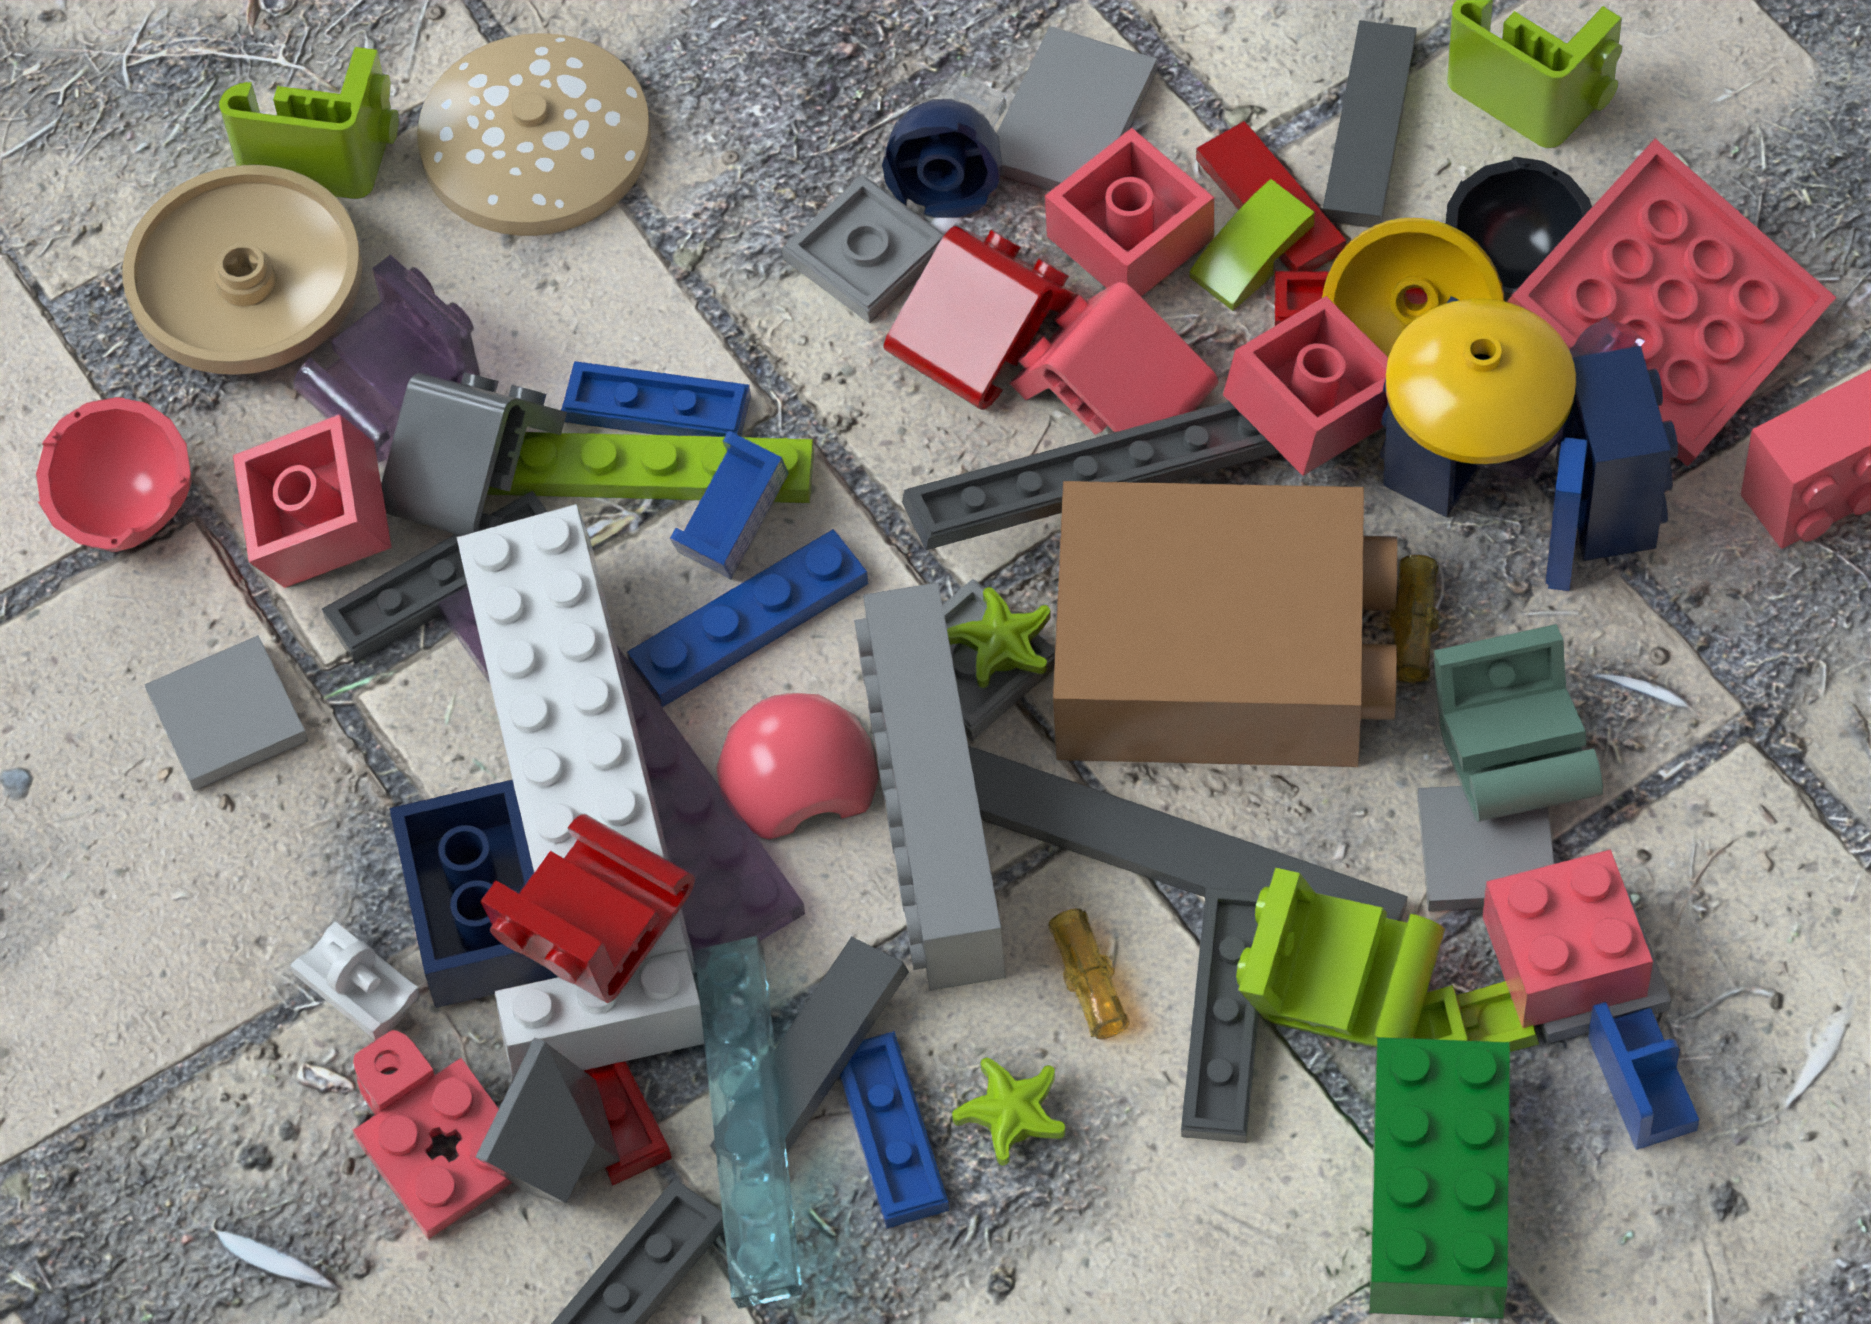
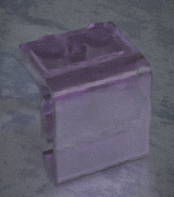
M391 254L372 268L381 302L331 341L334 352L341 358L324 370L310 357L301 366L294 379V389L326 419L340 414L373 440L378 463L384 461L389 456L406 388L410 379L415 374L424 373L461 383L464 372L480 376L471 336L474 326L469 316L454 302L446 305L435 295L431 283L420 270L415 267L407 270Z

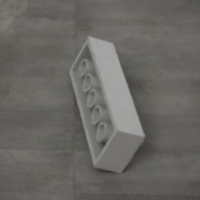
M937 582L864 594L866 618L854 620L862 676L868 699L872 734L878 757L883 797H885L893 854L895 855L903 912H905L913 970L926 968L930 991L1006 978L1000 919L939 584Z

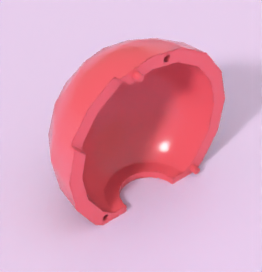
M120 397L87 402L62 417L42 442L43 450L36 472L40 499L38 503L52 526L78 544L111 552L133 548L148 540L162 529L184 503L192 483L187 444L172 420L148 403Z
M783 693L768 697L753 705L729 728L716 767L720 796L734 818L761 838L769 840L794 833V829L798 824L817 814L833 812L839 814L841 819L866 812L871 806L879 780L874 747L870 737L855 714L819 694Z

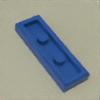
M574 361L561 410L567 412L564 421L566 423L654 435L725 437L727 432L731 431L741 436L751 399L750 385Z
M1565 438V442H1561L1545 584H1548V589L1570 591L1587 440Z
M895 1031L864 1039L839 1077L886 1229L949 1211V1202Z

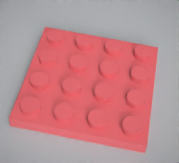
M1655 138L1514 292L1507 302L1521 306L1549 323L1562 337L1572 357L1641 346L1647 369L1656 368L1660 376L1663 403L1658 407L1662 421H1672L1678 443L1677 458L1686 466H1689L1836 299V296Z

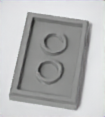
M1049 26L997 131L1002 158L1000 175L1045 190H1053L1130 129L1157 73V58Z

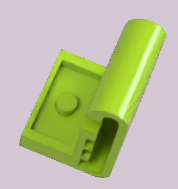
M1456 0L1452 6L1447 74L1449 88L1537 145L1544 148H1555L1561 145L1594 109L1598 111L1603 110L1614 97L1618 88V81L1615 79L1616 66L1623 48L1619 44L1622 17L1602 6L1576 35L1566 43L1515 11L1504 21L1501 39L1490 32L1493 0Z
M354 47L340 94L277 86L273 98L277 115L260 113L252 82L239 83L230 87L223 93L219 101V108L236 166L265 165L291 170L318 182L335 197L360 199L371 193L386 144H394L399 127L398 111L391 109L389 101L391 90L390 77L383 74L376 49Z
M1275 868L1270 887L1265 886L1257 899L1255 920L1258 927L1252 947H1246L1243 950L1238 962L1236 974L1237 983L1240 985L1238 990L1264 1019L1280 1026L1377 1048V1037L1413 1039L1445 928L1430 919L1415 914H1410L1408 923L1386 918L1387 912L1383 907L1318 894L1300 873Z

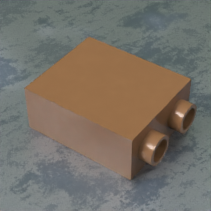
M1063 481L1053 688L1056 760L1358 767L1361 719L1395 720L1397 659L1396 644L1362 643V610L1396 611L1397 536L1363 535L1364 487Z

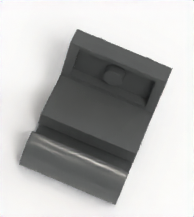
M467 372L463 373L461 383L424 373L415 374L410 379L406 388L381 483L386 514L460 536L501 525L503 518L483 513L489 486L510 491L527 427L561 435L567 412L544 406L547 395L545 393L511 385L509 396L498 394L496 390L499 381Z

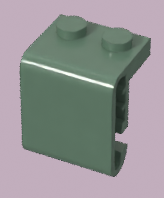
M1557 624L1433 650L1438 716L1442 740L1477 822L1603 795L1602 775L1595 750L1583 751L1581 747L1586 746V730L1566 689L1564 640Z

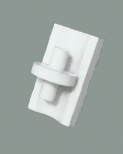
M336 921L327 928L321 940L309 952L298 957L290 965L295 976L374 1040L391 1031L405 1017L406 1010L420 997L417 986L379 957L364 941H359Z

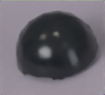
M1513 156L1511 160L1485 165L1464 181L1461 180L1447 204L1445 224L1468 235L1485 251L1498 272L1504 292V300L1507 302L1514 292L1592 208L1589 197L1570 175L1545 161Z

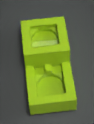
M1270 179L1234 214L1214 237L1190 269V278L1230 310L1234 311L1274 275V261L1314 226L1315 212Z
M1506 981L1459 995L1456 994L1453 985L1427 992L1413 1038L1510 1042V1052L1539 1045L1535 1026L1522 1028Z

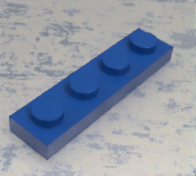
M832 529L627 651L629 664L663 708L868 585L867 571L836 531Z

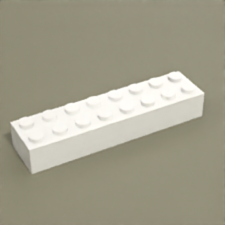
M577 504L457 537L534 872L550 851L565 858L577 841L576 838L570 835L567 827L575 818L582 814L593 817L670 861L591 540ZM680 909L645 958L686 950L692 973L697 972L682 909Z

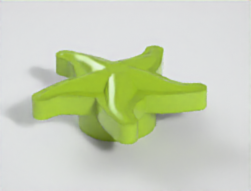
M987 587L983 590V601L987 608L982 620L970 621L947 628L950 645L962 643L978 652L976 656L977 685L981 688L989 685L990 677L995 671H1009L1016 667L1038 674H1043L1047 671V660L1035 654L1030 644V641L1039 634L1051 618V611L1047 605L1040 606L1032 613H1011L1000 595L993 588Z
M988 1057L983 1058L980 1065L981 1072L988 1078L987 1094L972 1099L952 1112L953 1123L956 1126L971 1122L989 1129L997 1162L1002 1166L1010 1162L1009 1150L1014 1143L1021 1142L1030 1136L1060 1139L1066 1133L1064 1123L1049 1118L1041 1107L1055 1080V1069L1051 1065L1044 1066L1037 1076L1015 1081L1009 1072Z

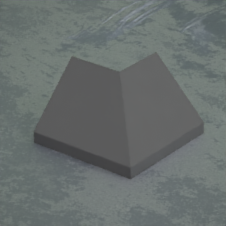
M534 1037L478 1150L476 1158L529 1194L539 1198L567 1203L577 1180L620 1162V1158L596 1080L549 1044Z

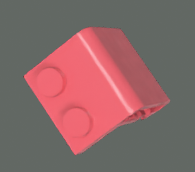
M1117 282L1088 300L1078 295L1068 303L1054 319L1060 325V328L1049 340L1042 335L1022 353L1018 362L1024 368L1009 384L1025 400L1050 388L1096 435L1107 426L1114 432L1195 411L1215 389L1219 381L1215 372L1133 288L1125 283Z

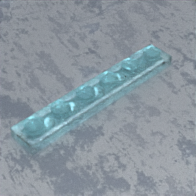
M757 936L695 950L731 1299L739 1309L803 1295L764 948Z

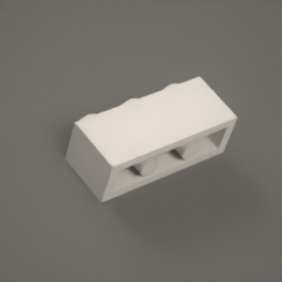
M686 950L645 958L620 994L610 1003L600 1000L577 985L569 983L560 977L495 991L501 1032L512 1080L534 1037L549 1044L582 1070L704 1044L700 1002Z

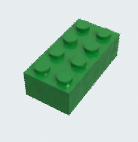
M1377 1037L1369 1313L1504 1318L1508 1281L1510 1042Z

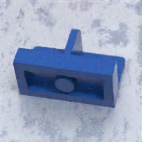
M1606 1002L1593 1005L1588 1039L1635 1149H1642L1698 1131L1699 1117L1677 1069L1680 1048L1675 1039H1664L1651 1007L1613 1019Z

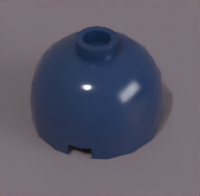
M932 99L916 105L895 123L890 134L882 162L885 183L898 201L907 206L909 199L915 204L925 206L924 214L935 218H957L978 211L987 203L988 195L994 189L996 190L1002 168L999 136L985 115L969 104L953 99Z

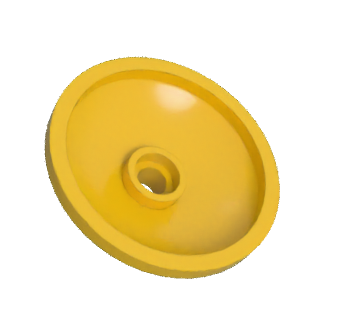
M1425 218L1389 220L1374 225L1360 233L1344 247L1332 264L1322 298L1327 296L1388 358L1397 338L1411 322L1425 312L1446 304L1451 296L1458 300L1477 298L1505 301L1500 277L1485 251L1460 230L1448 224ZM1411 288H1420L1427 294L1428 300L1422 304H1413L1407 299L1406 291Z
M1477 298L1463 299L1437 306L1425 312L1402 331L1391 349L1387 362L1386 394L1391 411L1399 425L1413 440L1427 450L1459 462L1471 464L1501 463L1523 457L1537 450L1552 439L1561 429L1574 402L1576 388L1575 366L1571 353L1562 337L1543 318L1521 306L1505 301ZM1483 354L1492 358L1480 360L1475 358L1474 355Z

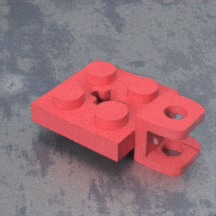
M396 1030L387 1032L354 1055L353 1062L360 1093L375 1114V1116L353 1130L354 1138L428 1240L512 1183L476 1158L478 1150L499 1108L462 1058L434 1075L433 1068L417 1046L405 1034ZM387 1071H396L395 1073L389 1075L383 1074ZM440 1134L446 1137L452 1135L458 1137L461 1140L455 1146L458 1157L451 1162H448L442 1155L432 1160L427 1155V1152L433 1148L432 1138Z

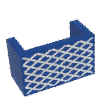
M728 431L722 441L727 450L722 462L685 530L682 531L675 528L670 540L678 553L732 579L789 472L782 457Z

